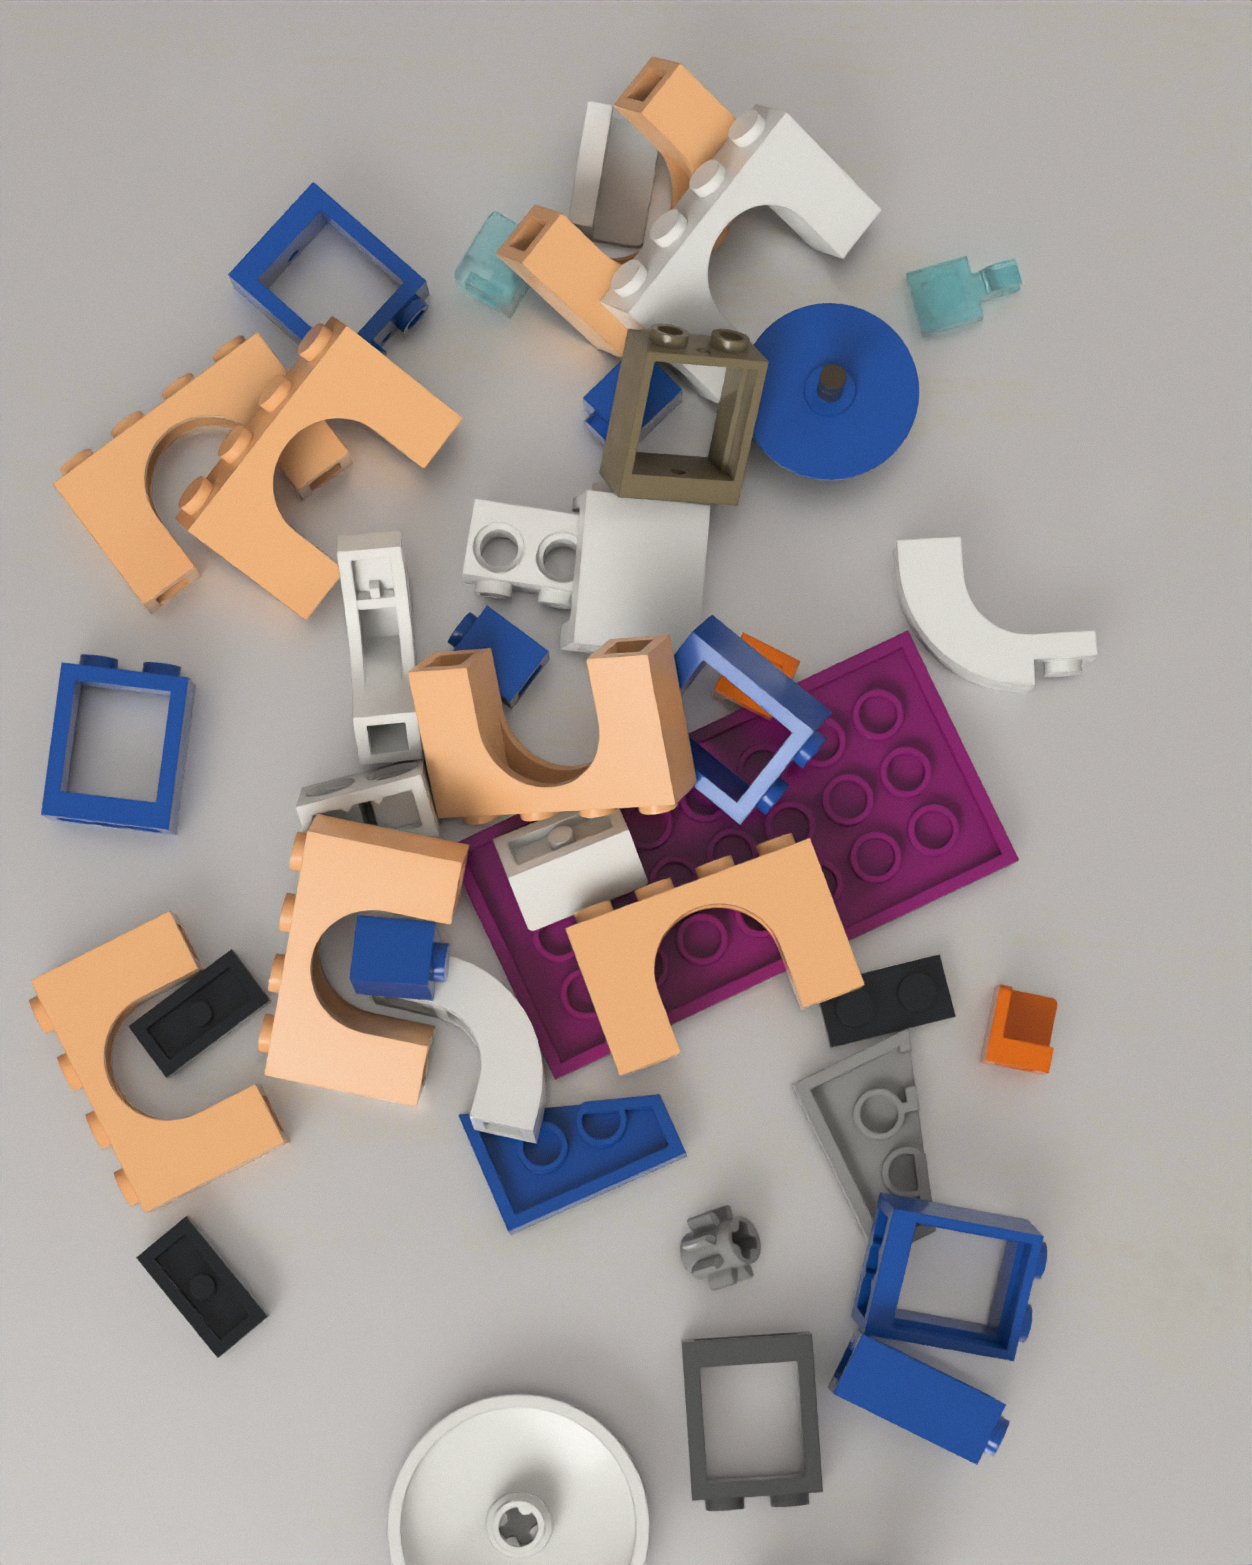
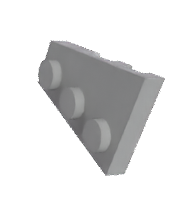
M909 1028L792 1084L867 1242L869 1241L880 1192L932 1202L926 1153H924L918 1111L920 1108L917 1086H915L911 1059L912 1049ZM916 1224L912 1243L935 1232L936 1227Z

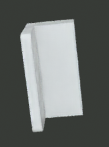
M588 101L568 219L592 242L639 249L643 246L659 151L628 120L613 118V104Z
M619 808L609 815L596 818L581 817L579 811H562L553 817L539 820L493 839L526 925L531 931L570 917L575 912L635 891L646 886L648 883L631 834Z

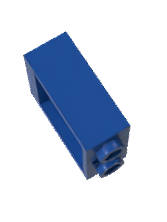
M312 182L234 267L228 276L236 291L299 345L312 327L268 288L328 223L331 224L400 285L357 333L386 356L387 352L382 347L399 329L406 334L427 312L429 305L425 300L430 295L427 282L317 184Z
M711 615L691 632L674 655L681 697L708 663L792 732L750 786L689 737L697 784L694 787L737 823L741 824L756 808L766 815L790 786L781 777L793 762L803 769L825 743L827 738L818 730L832 712L714 615Z
M82 654L80 655L79 664L62 662L41 815L51 821L176 835L196 685L189 677H180L181 667L172 664L143 662L142 672L117 669L118 659L99 655ZM81 685L170 696L156 802L67 792Z
M880 1192L851 1317L865 1335L1014 1361L1018 1342H1025L1031 1329L1032 1307L1028 1304L1033 1280H1040L1046 1267L1047 1245L1043 1242L1044 1236L1028 1219ZM916 1224L1007 1240L987 1324L897 1308Z
M856 1329L828 1385V1389L834 1395L978 1465L983 1452L992 1457L995 1455L1010 1422L1001 1416L1006 1404Z

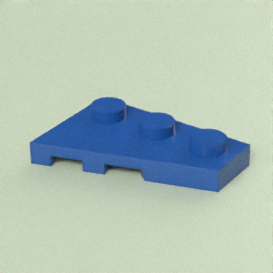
M660 1094L588 1101L580 1105L545 1108L537 1144L474 1130L470 1113L458 1115L510 1235L687 1157Z

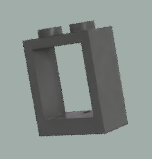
M806 1331L681 1340L692 1501L705 1500L706 1511L744 1509V1497L770 1496L771 1507L810 1504L809 1493L823 1492L812 1333ZM796 1361L804 1474L707 1480L700 1367Z

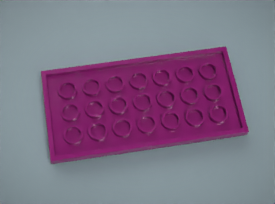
M908 630L797 682L800 687L832 712L818 730L827 740L803 769L795 762L791 764L781 777L790 786L766 815L756 808L739 824L695 787L678 802L676 808L668 812L646 815L639 812V807L619 808L647 877V885L671 878L674 888L699 879L695 868L711 861L731 855L734 864L738 865L759 857L756 846L768 840L792 833L795 843L810 838L848 941L856 939L1019 861ZM742 708L688 733V735L750 786L792 732L774 717L770 721L746 708ZM516 814L458 842L469 845L463 885L515 996L533 1026L539 1047L555 1080H558L610 1055L611 1052L565 929L577 924L575 916L572 915L534 931L529 930L500 860L493 839L537 822L523 821L520 814ZM634 891L610 900L614 910L638 902ZM710 908L697 911L676 923L662 940L654 966L657 989L671 1026L786 972L778 947L769 932L752 917L726 908Z

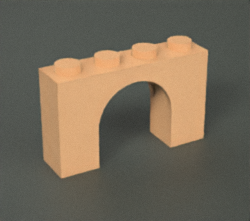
M657 57L649 59L613 105L655 146L664 158L672 182L670 210L675 207L690 188L689 181L693 173L703 163L711 160L727 141L729 129L736 120L681 63ZM534 204L496 252V255L597 349L622 358L628 329L600 303V300L611 288L610 282L615 272L624 263L634 259L638 252L625 257L609 258L562 213ZM734 219L722 230L712 251L724 242L729 233V225Z
M333 316L330 317L325 325L322 323L316 324L304 336L297 349V353L300 355L299 359L285 376L278 374L266 385L257 402L261 408L246 427L239 425L228 434L218 451V456L221 459L206 478L199 476L186 488L178 504L181 511L175 517L193 536L305 620L309 618L340 578L338 563L290 527L279 512L274 497L273 478L278 458L287 443L299 431L313 423L333 418L350 419L370 427L406 457L424 469L463 419L365 339Z
M258 332L247 340L243 336H237L228 341L213 355L212 359L215 361V364L196 378L192 373H188L174 381L162 393L165 401L145 416L141 411H137L124 418L111 431L114 439L95 453L91 449H85L74 455L61 467L60 473L63 476L53 483L151 614L202 576L163 525L156 512L152 493L155 470L166 450L179 438L192 431L208 427H224L234 429L239 425L246 427L261 408L257 402L266 385L278 374L285 376L288 373ZM321 420L299 431L287 443L278 458L276 466L304 501L351 466L353 461L348 450L326 421Z
M670 634L609 639L586 659L599 724V743L593 761L576 766L557 765L545 761L528 751L515 737L505 718L491 648L433 652L408 672L437 818L462 817L464 824L476 825L493 821L500 815L520 814L523 821H539L553 817L562 811H579L581 817L596 818L609 815L618 808L639 807V812L646 815L660 814L676 808L678 802L697 784V778Z
M321 814L316 815L307 833L297 832L290 859V870L300 872L296 894L286 893L279 922V931L289 932L286 955L276 953L268 991L279 993L275 1015L265 1014L258 1042V1051L268 1053L264 1075L417 1106L425 1085L436 1026L371 1013L359 1009L344 1000L331 986L324 973L320 957L321 938L325 930L340 918L351 913L366 910H380L451 924L459 904L469 845Z
M792 833L785 834L757 845L756 849L759 857L735 865L732 856H726L695 868L699 878L695 881L674 888L671 878L663 879L635 890L638 902L614 910L611 901L607 900L574 913L577 924L565 929L620 1077L681 1054L657 989L654 966L659 946L669 930L681 919L697 911L710 908H726L742 912L758 921L769 932L778 947L801 1010L860 989L865 985L810 838L795 843Z
M171 911L31 980L37 996L29 999L31 1009L45 1034L55 1030L66 1052L58 1056L57 1060L68 1084L73 1091L83 1087L94 1111L85 1116L96 1141L102 1149L111 1145L122 1166L121 1169L114 1172V1176L125 1200L130 1207L140 1203L144 1213L154 1212L290 1143L262 1085L254 1084L195 1115L178 1120H161L145 1114L136 1108L121 1091L113 1069V1047L123 1022L141 1004L194 978L204 970L178 916Z

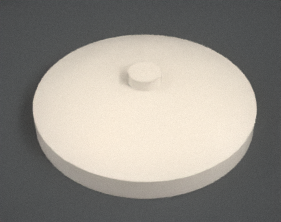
M514 1393L480 1399L457 1409L436 1423L420 1439L402 1465L394 1484L388 1510L387 1536L392 1565H644L649 1542V1514L644 1486L638 1470L620 1441L596 1418L580 1408L558 1399L535 1394Z

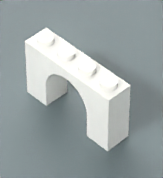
M755 104L751 110L744 112L734 121L728 132L729 138L711 160L703 163L693 173L689 181L690 188L675 207L662 214L655 221L650 230L649 240L634 259L624 263L615 272L610 282L611 288L600 300V303L627 329L651 331V326L654 324H670L681 327L694 335L711 336L714 329L738 331L716 307L708 281V267L712 249L718 236L732 219L750 208L768 205L812 249L844 259L882 209L787 112ZM663 362L698 396L719 404L727 367Z

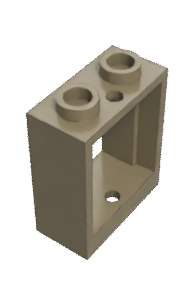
M654 324L651 326V331L628 329L599 474L619 498L738 506L769 361L750 342V338L747 335L730 329H714L711 336L690 334L687 330L670 324ZM655 362L727 367L708 457L636 452Z

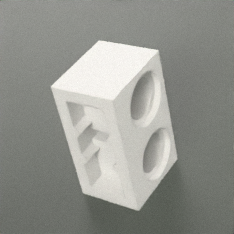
M474 499L462 571L465 583L474 584V593L488 598L510 600L512 599L513 591L538 594L537 603L540 605L559 609H571L574 573L566 577H558L551 574L546 569L544 563L547 555L556 548L567 547L576 552L579 515ZM499 537L507 538L516 544L518 553L513 562L504 567H494L484 561L482 558L483 549L492 539Z
M425 756L420 760L402 761L302 787L296 805L304 833H307L316 815L321 814L428 837L439 835L441 819L437 818Z

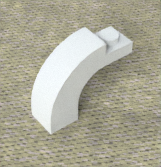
M401 530L336 536V553L348 632L352 683V718L359 765L423 759V745L408 672L417 665L407 563L404 560Z
M961 536L897 540L893 549L895 580L901 608L906 620L924 648L939 663L956 675L979 686L998 691L1029 693L1035 686L1034 667H1044V676L1047 677L1082 674V664H1091L1098 656L1096 630L1021 634L1002 629L987 620L974 606L966 589Z
M450 956L446 982H435L433 1001L372 995L377 1005L436 1017L462 1029L476 1044L481 1058L480 1076L470 1113L474 1130L537 1144L546 1104V1076L538 1039L526 1012L515 996L500 981L480 967L463 959Z

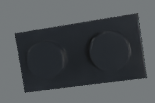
M231 949L128 1027L164 1076L171 1078L272 1001L237 953Z
M940 954L862 973L861 976L865 984L862 988L819 1003L830 1048L956 1017Z
M190 1216L183 1218L136 1257L217 1358L225 1354L270 1316Z

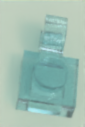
M967 256L906 273V282L922 337L983 321L984 314L980 302L1019 292L1021 290L1019 285L1022 284L1015 259L1002 261L972 273Z

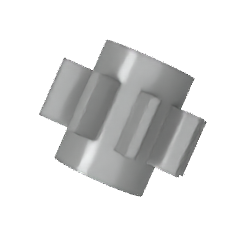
M729 1205L687 1220L692 1232L687 1233L683 1237L680 1245L682 1262L690 1275L696 1279L708 1278V1284L712 1291L737 1284L739 1281L754 1276L749 1264L754 1263L758 1259L761 1243L759 1234L750 1220L742 1216L733 1218Z

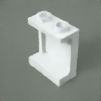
M606 482L593 483L592 490H586L574 497L572 511L579 512L571 615L569 621L561 624L559 649L594 653L609 639L670 634L673 654L675 655L691 632L701 624L711 505L619 498Z

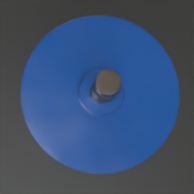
M822 303L809 305L789 312L776 320L754 343V346L769 363L753 439L768 457L784 469L816 480L832 481L853 478L883 464L899 449L907 438L914 423L919 403L917 370L913 358L901 337L877 316L863 309L845 304Z

